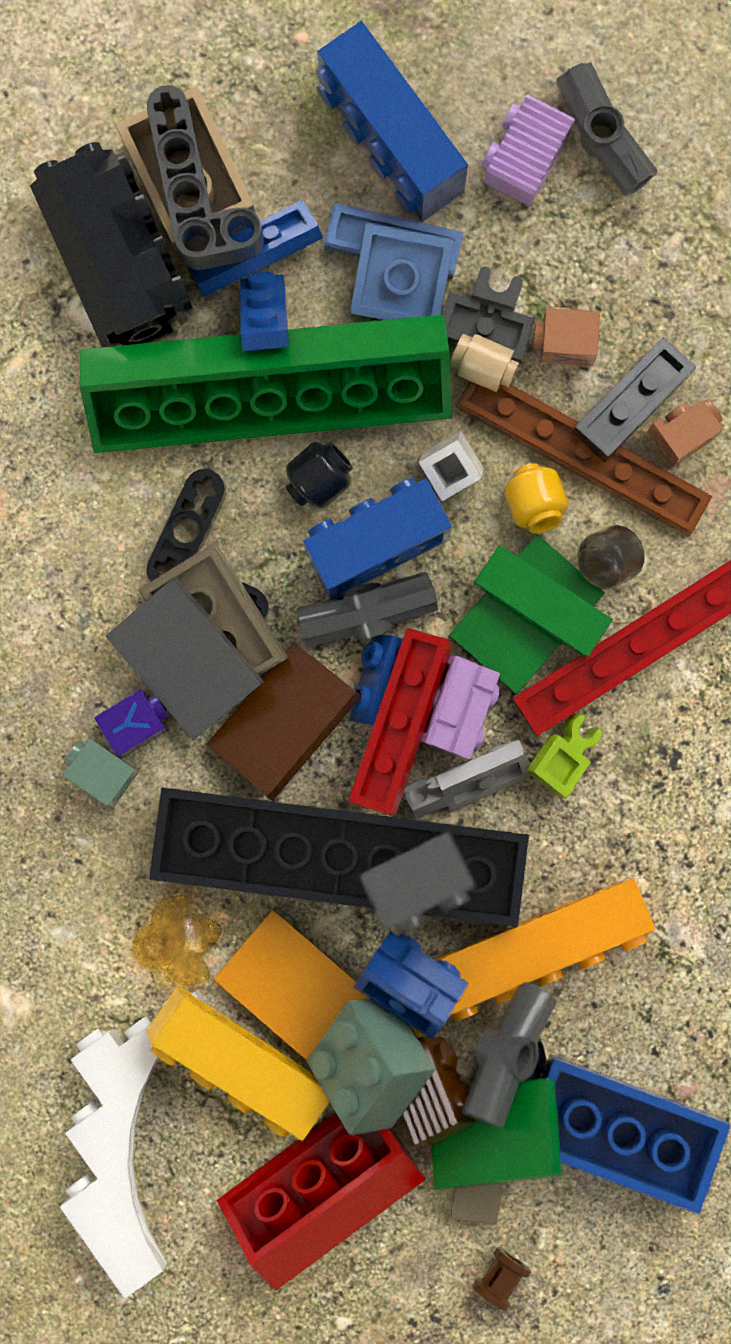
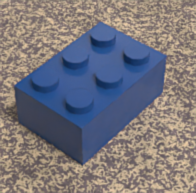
M414 477L406 479L389 490L392 494L390 497L378 503H375L373 498L362 501L349 509L350 517L334 524L332 519H328L308 530L310 537L303 540L305 552L329 599L339 597L346 590L362 585L449 541L452 525L427 478L417 483Z

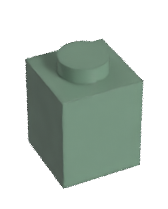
M89 738L86 744L79 741L70 751L64 761V764L69 768L63 776L105 806L114 808L139 771L123 759L117 757L116 754L96 740Z

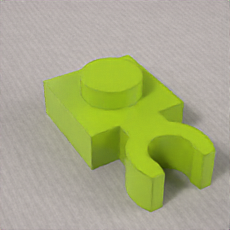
M573 714L568 717L563 727L564 737L550 735L526 770V772L558 798L567 799L591 763L582 753L586 748L595 746L602 736V731L599 728H590L583 738L581 737L579 728L586 718L582 714Z

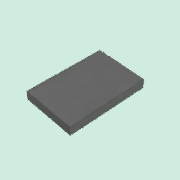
M176 577L170 580L105 636L192 740H195L264 682Z

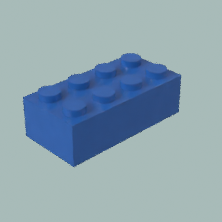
M362 20L317 51L318 70H316V75L320 84L317 86V90L321 98L331 110L335 107L339 109L346 119L343 121L346 132L357 145L363 142L372 154L368 157L370 164L381 179L389 177L397 188V191L394 192L395 197L407 214L410 215L414 212L420 221L423 222L465 192L468 163Z
M550 1054L547 1060L546 1073L542 1074L541 1079L554 1080L561 1163L700 1215L731 1124L721 1117Z

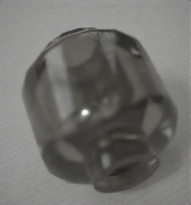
M621 525L608 526L589 534L580 543L577 551L578 567L583 577L593 586L604 590L615 588L634 579L641 572L645 563V552L640 539L628 527Z

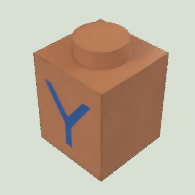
M546 308L543 322L535 321L533 348L541 349L540 363L593 366L598 356L600 311Z

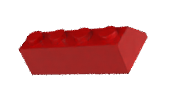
M335 1112L309 1131L303 1141L299 1139L217 1199V1202L250 1266L277 1291L425 1181L426 1178L392 1128L349 1135Z

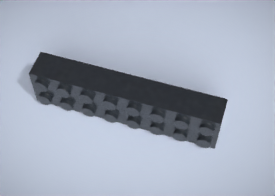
M161 787L149 880L375 909L360 875L449 832L475 886L466 890L469 900L445 912L441 911L439 906L436 905L421 912L422 915L518 927L529 834Z

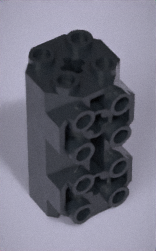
M91 142L77 149L75 155L61 162L50 160L34 169L33 172L36 180L30 185V188L101 347L157 342L174 332L170 323L178 318L180 325L184 324L188 320L186 313L193 310L188 293L179 273L172 276L169 275L170 272L175 271L161 233L159 232L151 236V233L158 230L143 193L140 192L133 195L140 190L124 151L115 155L112 149L103 150L99 142Z

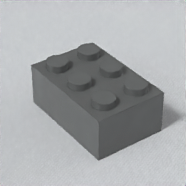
M449 832L360 875L385 929L387 930L395 926L399 934L423 923L425 919L421 912L436 905L439 906L441 911L445 912L469 900L466 890L475 886Z

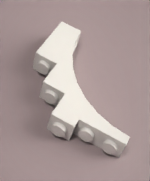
M198 989L192 993V995L208 1004ZM147 1016L124 1032L129 1039L125 1043L114 1029L104 1036L99 1029H96L76 1044L80 1053L71 1059L102 1105L98 1108L94 1101H92L70 1117L75 1125L65 1134L96 1178L92 1180L87 1173L68 1187L65 1191L69 1198L60 1208L124 1299L160 1274L167 1264L165 1257L149 1231L137 1194L133 1163L137 1116L145 1087L159 1060L150 1050L153 1045L149 1041L146 1030L151 1022Z

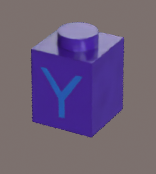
M140 689L95 716L94 719L116 756L123 759L169 731L163 721L170 716L164 705L155 695L148 697L146 692Z

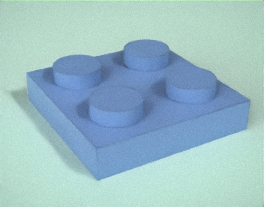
M366 223L350 313L383 320L441 315L455 239Z

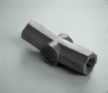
M592 62L580 63L557 77L556 84L572 117L575 119L581 134V145L586 153L597 158L625 197L634 194L656 176L658 170L625 128L623 115L617 108L612 106ZM599 124L605 125L610 128L613 135L608 138H599L592 132L591 128Z
M422 572L383 585L375 582L353 587L343 592L340 597L298 607L297 615L303 640L306 646L310 647L349 636H354L356 639H364L381 635L391 630L392 624L438 611V601L428 573Z
M523 982L522 985L517 986L497 1028L491 1027L483 1032L476 1048V1061L479 1069L462 1111L464 1115L489 1126L503 1128L519 1082L528 1079L535 1070L539 1055L537 1041L557 1003L551 994L543 991L536 985Z

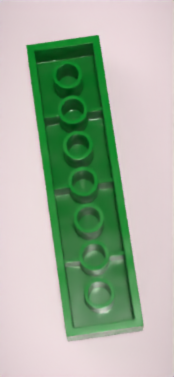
M444 314L288 329L289 347L243 351L241 334L81 349L79 388L93 452L104 453L452 419L450 356Z

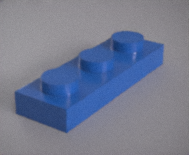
M301 200L260 220L264 245L256 257L247 261L205 270H194L187 266L202 296L205 297L323 239L320 228L304 201ZM246 227L232 234L230 238L236 242H246L253 236L254 231Z
M257 272L251 274L248 278L240 279V317L243 351L289 347L284 274L274 275L271 272Z

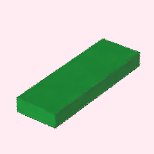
M501 545L496 548L474 580L475 586L586 659L613 621L612 618Z

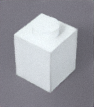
M461 430L424 451L419 460L421 468L441 501L480 480L484 470Z

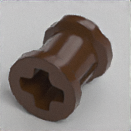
M497 1247L494 1251L495 1260L482 1280H475L472 1288L492 1305L507 1311L510 1306L508 1302L509 1297L522 1277L528 1278L532 1271L519 1259L504 1249Z

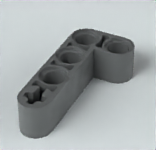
M163 85L156 88L147 100V112L174 239L182 262L194 270H205L247 261L256 257L264 245V236L259 217L247 208H233L212 213L186 96L179 88L172 85ZM165 109H174L177 129H168ZM177 149H183L190 153L189 158L180 164H174L167 160L168 156ZM192 192L200 197L198 202L190 208H183L176 204L178 198L185 193ZM240 226L249 227L254 231L253 236L246 242L234 241L230 238L231 233ZM195 236H203L209 240L208 246L199 252L188 250L186 244Z

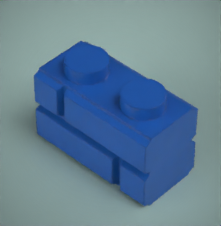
M389 931L353 987L432 1039L448 1019L466 989L468 982L460 978L459 970L451 963L444 960L435 961L421 952L420 944L412 937L405 934L397 936Z

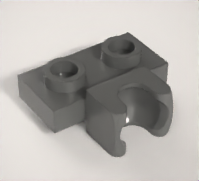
M487 266L481 267L472 298L452 292L449 293L443 311L448 342L458 344L462 334L470 337L477 334L514 350L512 360L521 364L535 320L533 317L514 312L522 289L523 279L515 276L512 278L507 290L496 292L489 285L490 268Z

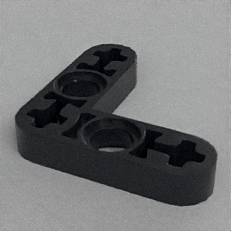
M197 470L186 480L148 561L146 570L150 582L161 576L156 570L159 564L167 565L170 560H174V567L202 550L226 497L225 484L220 475L213 470ZM207 480H212V487L217 492V495L214 498L207 496L201 506L202 512H209L207 518L203 519L195 511L183 509L187 502L192 507H195L199 499V494L194 489L195 485H204ZM182 519H192L199 525V534L192 542L183 543L174 536L175 526ZM242 582L250 597L257 598L256 606L261 610L260 613L266 621L270 610L265 595L257 588Z

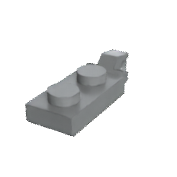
M517 740L510 744L495 746L487 754L469 762L454 764L445 772L435 777L432 776L428 780L421 778L405 788L404 794L416 819L444 807H448L449 812H452L529 778L530 774L526 772L529 764L520 741Z

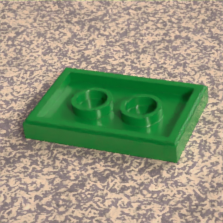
M538 534L518 555L520 559L593 607L605 594L604 591ZM487 593L481 597L448 635L451 640L481 666L500 673L498 680L515 695L561 644L560 641Z
M544 1078L519 1082L503 1128H495L477 1121V1123L431 1146L434 1189L448 1190L562 1176L554 1080Z

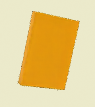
M274 909L213 979L305 1060L308 1059L348 1001L369 998L353 987L356 980Z

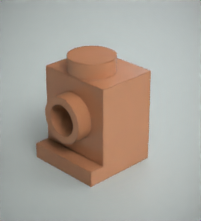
M709 399L701 400L692 407H690L688 402H684L665 416L668 424L665 425L662 419L659 418L652 423L647 432L671 466L675 467L717 438L723 430V427L720 425L722 416Z

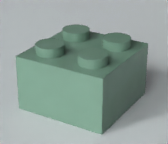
M370 998L348 1001L306 1060L349 1135L392 1128L436 1070L408 1023Z

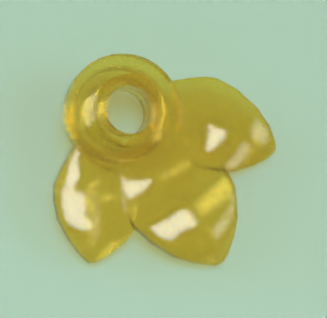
M172 896L157 904L153 910L150 925L138 931L133 940V954L142 966L152 970L161 969L173 983L180 985L200 984L210 979L209 969L201 955L206 953L217 942L222 933V927L208 917L189 916L186 896ZM152 938H159L164 943V951L160 955H153L148 950V942Z

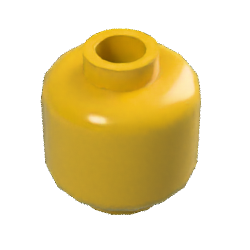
M535 463L519 467L514 472V477L506 484L504 496L514 522L518 527L529 529L534 534L548 532L558 527L563 522V516L569 508V501L558 473L554 469L539 467Z

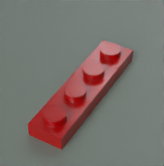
M411 628L406 629L348 800L349 802L393 817L396 816L453 646L449 639Z

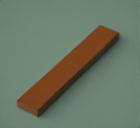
M469 381L456 404V408L688 537L691 536L713 497L623 446L606 462H603L572 433L574 427L579 423L578 421L511 384L509 388L500 385L498 391L494 392Z

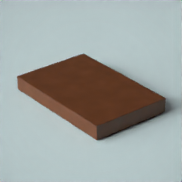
M295 642L285 651L288 657L267 672L262 678L264 682L244 699L206 744L271 801H274L361 698L353 688Z

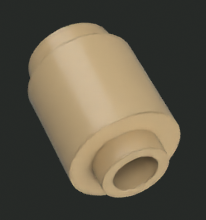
M462 334L452 355L450 368L458 371L457 376L497 392L500 385L509 388L519 362L512 360L514 350L477 334H474L473 337Z

